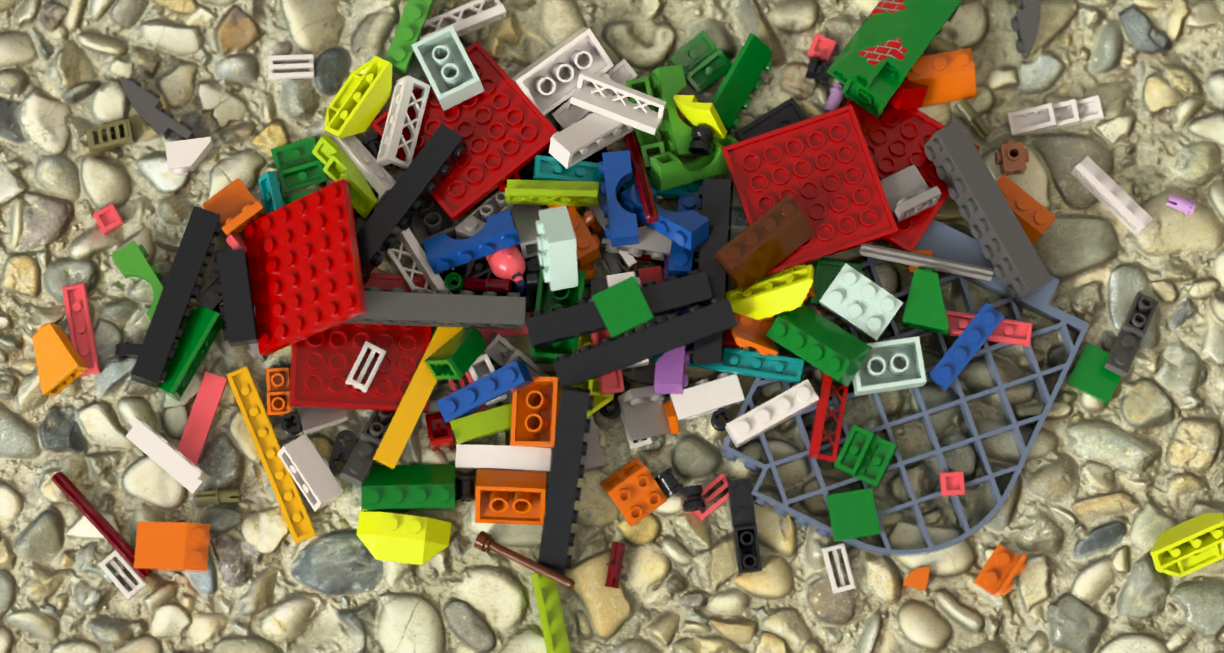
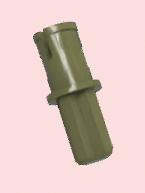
M966 97L960 100L954 107L966 120L965 124L970 125L981 140L986 139L990 136L991 130L981 119L980 112L977 113Z
M217 487L216 490L198 491L194 495V501L197 505L217 504V506H220L221 503H241V495H239L241 489H220Z

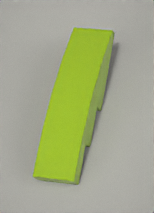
M327 134L321 136L312 153L325 165L323 171L334 182L341 179L348 180L352 207L365 219L368 218L378 203L370 186L344 151Z
M512 403L450 421L456 443L460 444L476 438L480 439L511 430Z

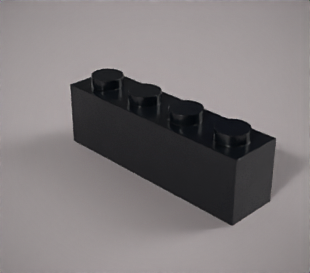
M245 249L218 252L217 260H213L215 273H219L220 282L216 284L218 296L223 298V305H219L221 318H225L226 327H223L224 341H228L231 347L258 343L247 253Z

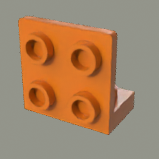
M239 178L203 203L205 210L221 215L220 223H223L221 229L226 237L230 234L241 233L249 222L266 214L263 206L259 201H256Z
M734 312L738 326L731 328L730 332L736 344L743 348H749V346L756 348L757 352L765 356H770V354L777 356L779 351L775 343L766 336L777 316L774 315L770 318L756 320Z
M637 457L599 483L630 526L635 525L667 501L665 494L646 465Z
M998 544L973 583L995 598L1000 595L1005 596L1015 584L1012 581L1013 577L1021 574L1028 564L1024 561L1028 555L1023 553L1017 556L1001 544Z

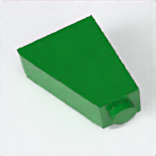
M929 267L915 268L902 320L904 326L950 335V327L938 273Z
M463 328L428 357L425 362L436 379H461L487 346L483 341L482 334L475 328Z

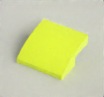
M695 95L673 96V100L689 127H708L715 132L714 138L725 139L727 130L713 103H700Z

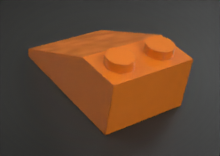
M137 521L134 568L205 573L207 571L210 524Z

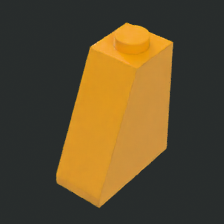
M46 323L38 328V332L32 337L41 391L44 395L55 397L89 368L61 326Z

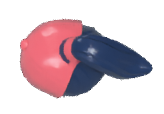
M512 246L487 255L486 259L496 278L511 280L512 293H520V297H523L527 289L526 282L523 280L526 263L519 249L516 246Z

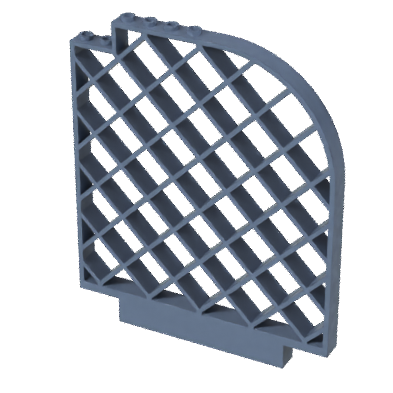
M933 219L914 249L933 250L932 257L992 268L994 270L991 261L984 256L982 246L978 240ZM828 256V257H825V258H822V259L830 260L829 256ZM863 256L865 262L860 263L862 264V271L868 269L871 280L883 288L875 267L891 261ZM813 261L811 265H813L815 271L816 261ZM995 273L991 281L956 274L940 278L941 286L953 282L957 283L967 310L965 313L977 315L982 308L975 309L965 282L967 280L1004 298L989 305L995 310L1007 306L1012 320L1022 321L1015 302L1008 297L1005 285ZM1051 276L1052 280L1041 290L1016 304L1056 323L1032 332L1031 340L1059 331L1068 355L1064 364L1040 371L1031 344L1029 347L1022 346L1032 375L1003 384L992 353L1014 345L998 343L989 346L988 342L985 341L981 349L977 351L971 360L984 356L994 384L993 388L965 397L957 377L951 384L957 400L928 410L919 387L911 388L919 413L890 423L888 422L879 394H870L881 426L867 431L874 434L884 432L887 441L896 444L891 429L922 419L933 451L902 461L897 449L893 457L895 464L889 465L886 473L898 470L909 502L880 512L877 511L881 532L878 536L883 548L866 544L856 539L843 540L842 542L878 555L892 557L927 555L942 551L967 539L982 528L998 512L1014 487L1090 325L1049 304L1060 279ZM910 289L893 294V296L899 300L908 298ZM834 314L824 317L832 323L841 320ZM892 318L888 324L892 337L878 342L916 337L929 331L914 329L899 334L895 320ZM845 322L848 333L858 338L856 330ZM1068 329L1078 334L1074 343L1071 340ZM933 332L941 357H943L948 351L942 334ZM812 364L804 366L803 374L818 370V368ZM936 365L925 368V374H930ZM1059 373L1049 394L1043 378ZM756 377L736 418L744 415L747 407L749 411L755 408L752 397L756 390L781 382L784 391H787L791 388L789 382L771 379L761 381L762 378ZM1035 381L1044 407L1040 415L1017 422L1006 390ZM854 392L847 394L846 402L866 395L855 396ZM997 394L1008 425L979 435L967 403ZM833 395L828 400V407H833L835 411L840 407L839 404L841 402L836 395ZM817 405L811 406L782 422L795 420L805 451L777 461L773 460L764 433L759 435L758 438L767 464H763L728 447L732 441L728 434L720 450L724 453L723 457L733 462L739 460L745 463V468L753 472H757V470L762 471L751 492L754 498L753 502L762 507H765L767 504L775 508L773 512L786 518L789 515L795 518L794 522L805 528L808 525L816 528L815 532L825 538H828L829 535L833 537L831 527L788 506L822 496L829 516L826 501L828 493L856 483H860L862 489L869 488L867 483L855 477L827 487L825 486L817 460L808 457L810 440L801 418L815 413ZM959 406L971 438L940 448L929 416ZM837 412V413L835 414L837 420H838L839 412ZM844 416L841 428L843 438L839 439L838 447L845 444L849 435ZM1036 423L1025 445L1019 428ZM1011 431L1020 455L1019 460L1015 466L992 473L981 441ZM830 443L821 445L819 453L833 449ZM973 444L985 476L965 482V489L987 482L995 505L977 525L970 529L958 495L950 496L963 534L943 544L933 546L918 505L941 498V491L916 499L905 467L935 457L940 471L949 472L943 454ZM808 457L819 489L787 500L777 468ZM769 470L781 503L757 492L766 472ZM1011 474L1003 493L1000 495L995 479ZM911 508L925 548L913 550L891 549L880 518Z

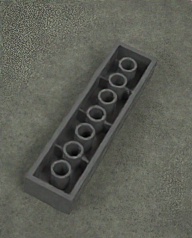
M958 120L936 131L924 145L925 154L934 163L938 177L948 187L949 196L956 201L961 216L970 225L973 237L980 242L984 256L994 266V273L1005 285L1008 297L1013 299L1016 304L1037 293L1052 280V277L962 123Z
M366 287L364 295L367 312L343 322L350 324L522 330L525 325L526 297H520V293H506V296H497V292H483V295H474L473 291H460V294H450V290H437L436 294L427 293L426 289H413V292L409 293L404 292L402 288H390L389 292L380 291L379 287Z

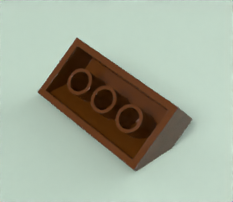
M788 195L718 250L713 257L738 288L744 292L812 238L814 234L803 212Z

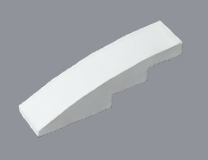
M625 59L609 72H605L600 76L626 86L627 80L639 78ZM593 83L589 85L592 88L595 87ZM609 88L605 89L608 92V94H611L613 96L616 95V93ZM570 98L552 115L562 128L566 129L572 123L578 122L594 112L571 104Z
M1099 95L1077 101L1073 99L1056 104L1048 103L1007 113L1012 136L1053 130L1104 119Z
M457 444L455 467L458 469L550 472L553 449Z

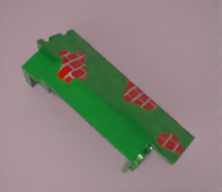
M880 0L826 72L845 85L841 92L844 96L878 119L893 94L907 77L910 69L945 22H951L963 0Z

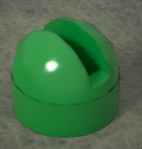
M453 272L446 276L444 285L451 292L457 293L463 288L464 280L458 273ZM455 281L458 283V285L454 286L451 284V282Z

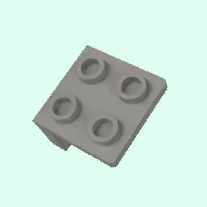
M915 165L907 167L880 181L892 215L897 223L937 204L941 195L937 186L929 189Z
M654 385L630 389L618 396L630 441L665 435L671 432L662 401L665 399L664 396L666 394L655 393Z
M297 407L305 434L317 432L320 429L338 425L349 420L346 409Z

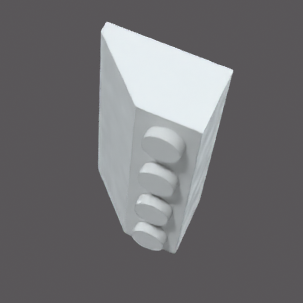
M583 27L511 79L545 116L573 95L582 70L601 76L611 69L614 64L590 28ZM584 80V85L591 83L588 80Z

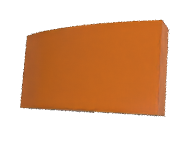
M290 367L266 368L268 415L290 413Z

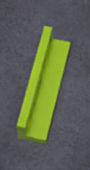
M507 179L505 198L507 204L599 207L600 184L599 182Z
M531 574L547 653H571L557 583L541 574Z

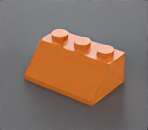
M971 48L920 56L905 78L906 80L928 86L922 107L960 101L965 97L967 99L977 97L975 66Z
M1002 174L996 183L1032 245H1034L1052 224L1056 216Z
M531 376L534 381L533 383L513 392L510 446L554 449L562 389L557 377Z
M477 469L475 523L543 525L546 506L547 472Z

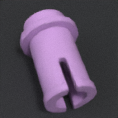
M834 84L829 89L831 93L824 107L826 112L839 109L843 97H846L841 93L844 88L843 86Z
M1171 192L1166 206L1184 212L1185 216L1187 214L1192 216L1197 203L1193 202L1192 198L1188 200Z

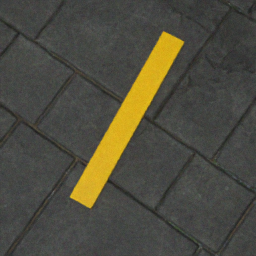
M437 327L373 457L374 460L392 469L395 468L438 380L429 369L425 360L463 328Z
M248 366L226 374L294 543L298 544L317 536L298 487L277 455L281 450V446Z

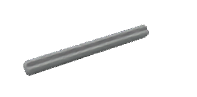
M867 243L860 245L859 255L916 267H929L936 271L991 281L994 274L992 268Z

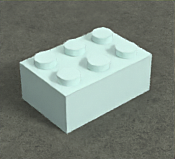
M452 25L411 45L443 111L484 92L482 83Z
M561 206L539 210V220L535 222L537 233L540 234L537 237L538 249L541 250L538 253L539 265L545 268L542 269L544 282H549L551 291L577 287L576 237L567 207Z
M845 263L820 299L819 304L864 336L876 342L903 302Z
M919 336L869 343L868 345L872 349L852 379L855 396L924 386L927 380Z

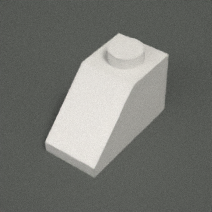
M203 137L165 142L167 165L170 173L175 176H184L188 172L194 171L213 148L212 138Z

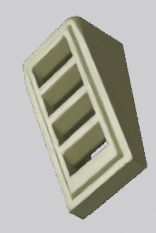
M130 119L118 120L86 129L90 152L135 144ZM124 128L125 137L121 138L120 129ZM111 130H115V140H112ZM102 132L107 133V142H104ZM98 133L99 144L95 145L93 134Z

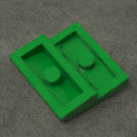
M701 31L668 58L672 65L682 64L685 80L697 94L701 93L732 66L720 48L715 46L705 31Z
M314 136L271 149L284 194L328 181L326 173L323 171V163L312 153L317 144Z
M853 425L834 467L879 489L898 446L877 437L870 431Z

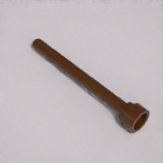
M481 531L476 537L474 547L483 552L492 550L567 588H573L575 585L574 580L495 542L492 535L485 531Z

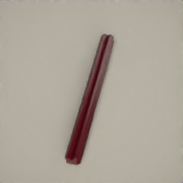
M632 131L624 136L627 150H630L631 166L647 222L651 224L652 222H658L659 214L636 133Z
M60 471L52 477V481L138 575L141 578L147 577L152 570L134 568L135 550L65 474Z

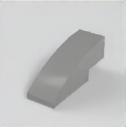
M492 332L484 343L487 347L482 353H487L489 359L500 368L515 360L524 361L531 376L550 377L498 333Z

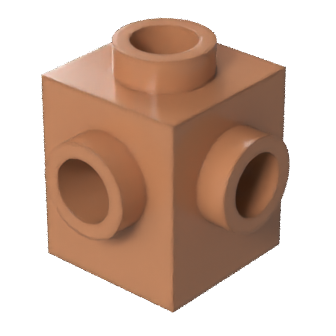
M1017 140L1004 141L999 146L998 151L995 152L996 165H1000L1001 176L1002 174L1005 176L1024 174L1026 171L1029 153L1028 149H1024L1023 142L1017 143Z

